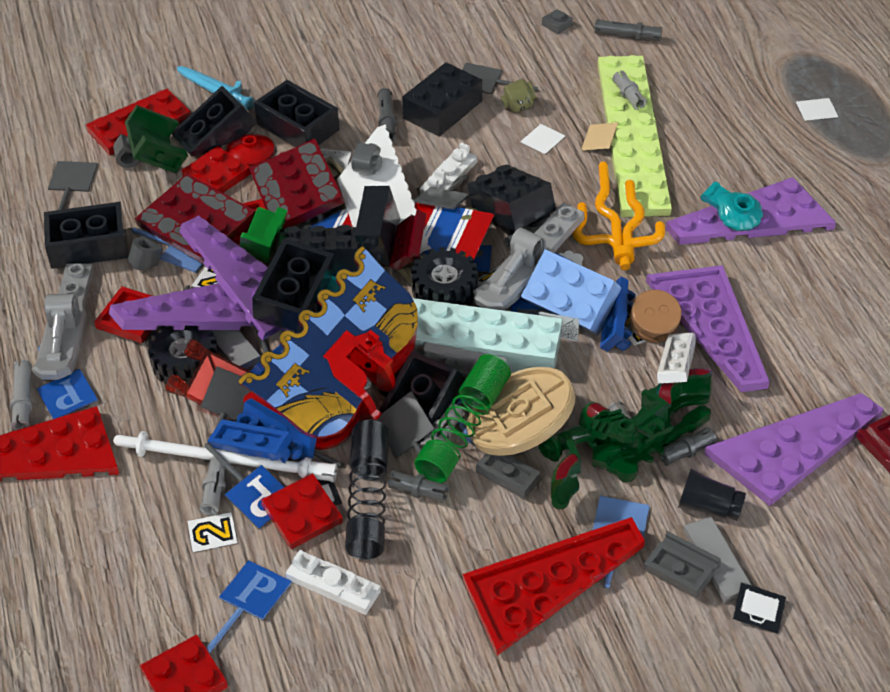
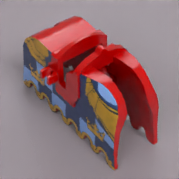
M364 247L358 248L354 254V261L359 267L357 271L352 272L348 269L337 271L336 282L340 286L337 292L329 289H322L318 292L317 302L322 307L321 310L313 312L306 309L299 313L298 321L303 327L302 331L295 333L291 330H285L280 334L279 342L284 348L283 352L280 354L272 351L262 353L260 364L265 370L264 373L257 375L252 372H246L239 378V384L251 391L244 396L243 403L253 399L285 417L302 434L317 438L316 450H327L343 444L352 435V429L355 424L361 420L372 419L376 421L382 415L377 410L371 396L364 390L367 380L381 391H391L396 385L394 375L402 369L406 359L414 351L416 344L418 314L417 307L410 293L386 272Z

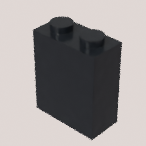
M364 186L354 236L359 248L364 247L381 267H389L400 215L390 186Z

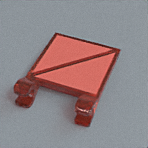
M190 340L184 350V354L189 358L201 360L189 385L180 377L171 375L165 390L201 405L216 366L240 376L250 371L207 350L198 341Z

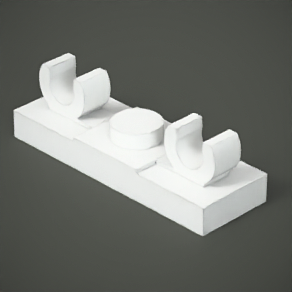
M460 143L459 149H454L453 153L420 188V195L430 187L447 190L464 175H467L477 163L478 157L469 153L470 146Z
M302 550L298 551L292 560L291 566L285 573L286 578L364 615L367 614L381 592L380 585Z

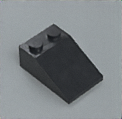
M222 85L174 130L172 135L193 157L212 150L217 146L220 147L242 138L258 122Z
M412 351L395 380V387L389 391L379 412L382 414L409 392H413L433 424L435 420H439L445 413L453 398L459 396V389L466 379L458 369Z

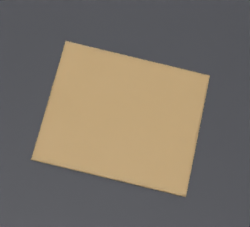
M618 122L590 125L581 150L610 148Z

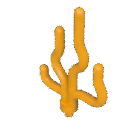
M602 161L598 165L600 191L595 198V207L597 212L610 220L612 235H584L582 233L587 223V205L584 202L578 203L577 209L584 212L585 219L573 231L572 235L574 240L582 245L608 244L612 246L615 263L620 265L621 270L625 271L630 269V264L635 260L634 248L650 246L662 241L666 231L665 224L662 221H658L655 224V233L653 235L633 238V231L643 221L645 211L643 205L636 198L635 183L629 179L625 182L626 200L635 214L623 228L622 234L619 215L605 205V201L610 193L608 164Z

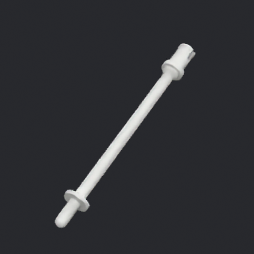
M141 431L138 437L117 435L113 440L117 446L136 449L138 457H143L146 451L206 460L214 458L204 447L148 439L146 431ZM215 449L232 464L252 467L262 465L265 469L298 473L301 478L313 473L318 480L331 481L333 483L337 477V471H335L338 469L337 464L316 462L309 457H305L300 462L287 460L286 463H282L280 459L279 461H271L268 458L253 457Z

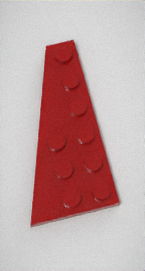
M98 406L0 435V481L4 477H16L17 480L63 478L66 474L81 473L82 477L93 476L94 472H108L109 475H120Z
M632 517L463 574L465 587L496 656L500 655L644 548L645 540Z

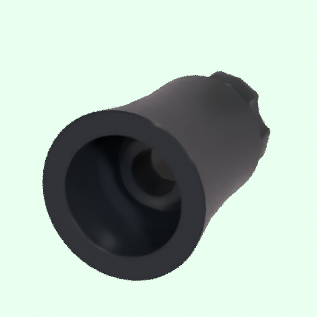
M690 469L678 508L696 510L724 519L727 516L732 520L738 521L746 493L735 490V487L720 483Z

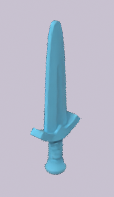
M183 66L177 67V71L181 75L206 90L214 93L223 85L246 110L254 107L255 100L253 97H246L240 94L242 91L241 81H236L235 86L232 87L193 69Z

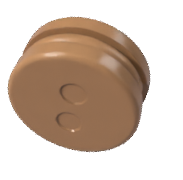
M645 291L633 302L629 317L630 326L633 332L645 341L652 343L664 342L669 334H675L678 329L682 315L681 307L676 298L665 291Z

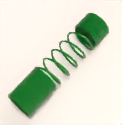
M483 354L477 360L460 387L459 396L453 398L452 407L446 410L445 418L439 421V429L432 432V440L426 442L414 461L416 470L419 474L424 475L426 479L444 483L451 475L459 461L458 459L461 458L457 448H467L468 446L463 436L473 437L475 435L471 426L481 425L482 422L478 415L488 414V409L492 407L511 375L510 367L503 359L492 354ZM460 398L465 407L455 406L456 399ZM466 403H468L470 406H472V407H474V408H476V409L486 410V411H485V413H479V412H477V411L471 409ZM455 408L469 411L478 418L479 423L473 424L466 421L458 414ZM453 409L460 419L448 417V412ZM449 419L457 420L468 426L472 430V435L458 431L450 423ZM447 420L453 430L441 428V423ZM442 430L452 432L461 437L465 442V446H459L450 441L443 434ZM440 431L447 442L434 440V434Z

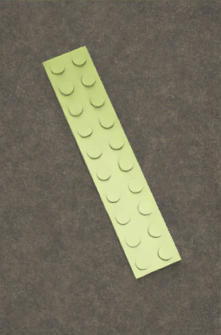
M643 56L598 57V71L606 123L618 122L610 148L621 217H633L635 214L626 200L625 182L629 179L635 183L636 198L644 207V216H671L672 207ZM620 71H624L628 78L638 85L639 92L647 100L644 108L641 109L639 107V110H635L631 103L621 96L620 89L612 81V77L616 72L620 74Z

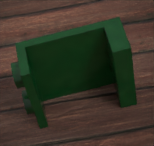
M136 105L125 121L133 158L176 174L188 157L187 151L171 145L169 138L179 122Z

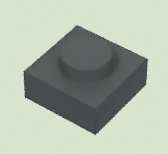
M556 9L542 18V25L559 34L573 25V18Z

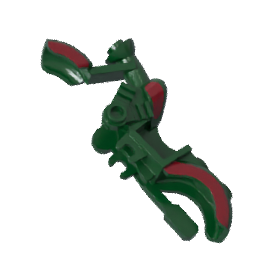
M704 368L689 369L687 382L659 383L650 390L644 389L641 391V409L633 418L626 417L621 409L610 411L599 403H587L581 411L578 425L562 430L538 445L540 453L551 461L557 462L562 456V451H565L567 456L556 466L552 474V506L556 509H565L569 505L571 497L580 488L577 474L581 473V463L576 444L583 442L593 450L592 467L606 468L609 473L616 474L620 481L631 482L638 474V463L641 461L647 463L654 462V458L650 456L651 454L657 452L659 455H664L663 447L671 444L687 432L693 433L707 423L711 417V409L704 404L709 402L711 396L712 370ZM699 405L683 416L682 421L673 427L670 424L671 416L680 408Z

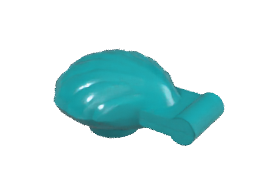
M713 182L700 196L703 202L709 203L717 209L718 216L724 226L734 231H750L760 224L763 217L760 202L751 194L730 192L718 182Z

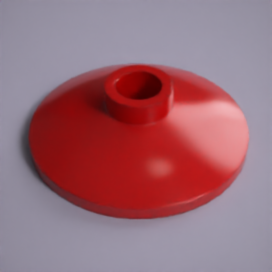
M256 133L245 134L242 138L230 142L227 147L229 154L248 166H254L270 159L275 151L274 143L270 138Z

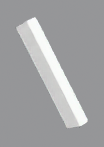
M695 333L668 335L657 373L658 383L687 382L696 345Z

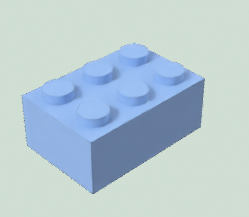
M545 249L521 297L551 314L579 319V327L598 335L622 288L614 280Z

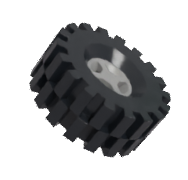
M439 247L437 252L433 248L428 250V255L423 252L420 254V260L415 259L414 266L411 269L414 299L466 305V302L471 304L474 297L473 291L478 288L477 264L473 263L471 256L466 258V252L461 250L459 253H456V248H450V251H445V247Z
M161 326L159 334L154 332L151 336L152 340L148 342V354L152 371L160 382L164 380L165 385L170 387L173 383H175L176 388H182L183 384H187L188 388L191 387L207 356L213 370L215 369L210 358L212 357L211 355L220 359L216 336L213 330H198V326H185L184 330H174L172 326L168 328Z

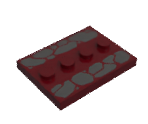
M316 139L282 152L249 168L265 208L272 212H276L277 207L287 210V218L282 229L293 227L345 203Z
M186 174L135 217L134 220L140 228L203 264L204 258L202 255L194 252L180 234L181 224L200 216L221 233L225 234L230 240H233L251 224L256 211L197 178Z

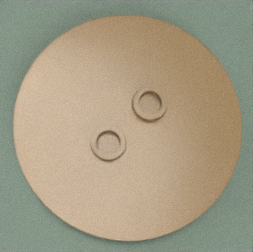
M532 367L512 373L494 404L488 409V414L478 415L482 422L481 425L471 426L475 432V435L470 437L474 445L484 453L504 456L524 452L549 439L564 425L574 408L575 391L570 380L563 372L550 367ZM472 407L473 410H475V411H477V412H479V413H485V411H486V410H479V409H476V408ZM469 413L467 421L478 424V418ZM467 426L468 434L472 435V430Z

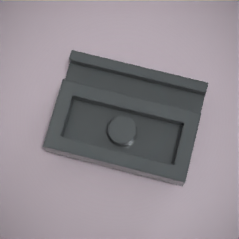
M668 531L665 534L664 540L659 542L644 562V569L698 598L713 577L714 571L721 566V558Z

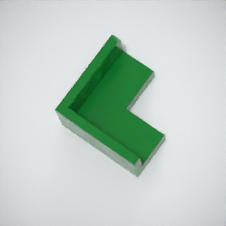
M258 207L248 232H242L240 236V247L245 249L254 258L269 263L278 241L280 230H282L286 221L287 210L277 207L276 212H272Z

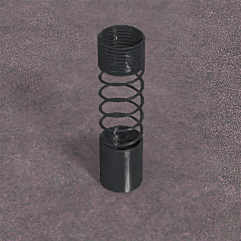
M364 420L355 424L352 429L351 472L349 474L351 483L348 487L350 496L348 498L349 509L347 511L349 521L346 524L345 551L350 556L361 560L374 559L384 551L385 519L381 515L386 511V507L381 502L386 499V494L382 490L387 486L383 477L387 474L389 430L386 425L375 420ZM353 473L357 475L358 478L352 480ZM361 478L365 480L381 479L384 482V486L380 489L373 487L360 488L354 482ZM352 485L358 489L353 493L351 489ZM359 491L381 492L383 499L381 501H361L354 497V494ZM351 498L358 502L351 505ZM360 503L368 505L380 504L383 510L379 514L370 512L359 513L353 507ZM351 510L358 515H355L352 518H350ZM373 517H380L382 522Z

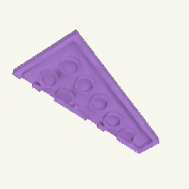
M793 177L747 193L760 202L763 212L760 224L750 231H734L724 226L718 216L717 209L713 206L666 222V230L679 245L709 242L710 238L716 237L732 240L735 239L736 235H747L748 238L784 235L787 234L788 230L801 229L803 233L812 232L813 228L824 227L825 230H834L836 225L831 216Z
M200 216L181 224L180 234L194 252L202 255L204 258L203 264L206 268L212 269L215 272L216 281L235 306L241 307L246 313L245 319L250 325L254 324L259 330L258 336L263 341L283 329V327L253 318L252 298L268 267Z
M723 265L648 274L646 276V283L652 290H662L676 298L681 307L682 315L680 322L689 333H695L696 341L740 392L768 389L769 379Z
M219 283L110 305L109 315L122 330H156L158 326H172L174 330H184L185 326H198V330H240L242 326H255L248 323L245 319L246 313L241 307L235 306Z
M860 393L705 447L704 454L767 505L771 506L852 441L859 429L864 430L868 425L878 420L882 416L884 409Z

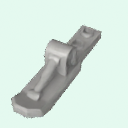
M563 202L535 233L522 227L518 228L511 238V255L481 286L473 291L475 304L482 308L503 311L513 305L522 295L544 250L546 249L555 254V251L585 219L584 212Z
M66 264L59 293L47 294L45 297L47 323L38 357L32 368L33 374L42 380H58L71 375L76 366L88 318L85 305L94 272L92 264Z

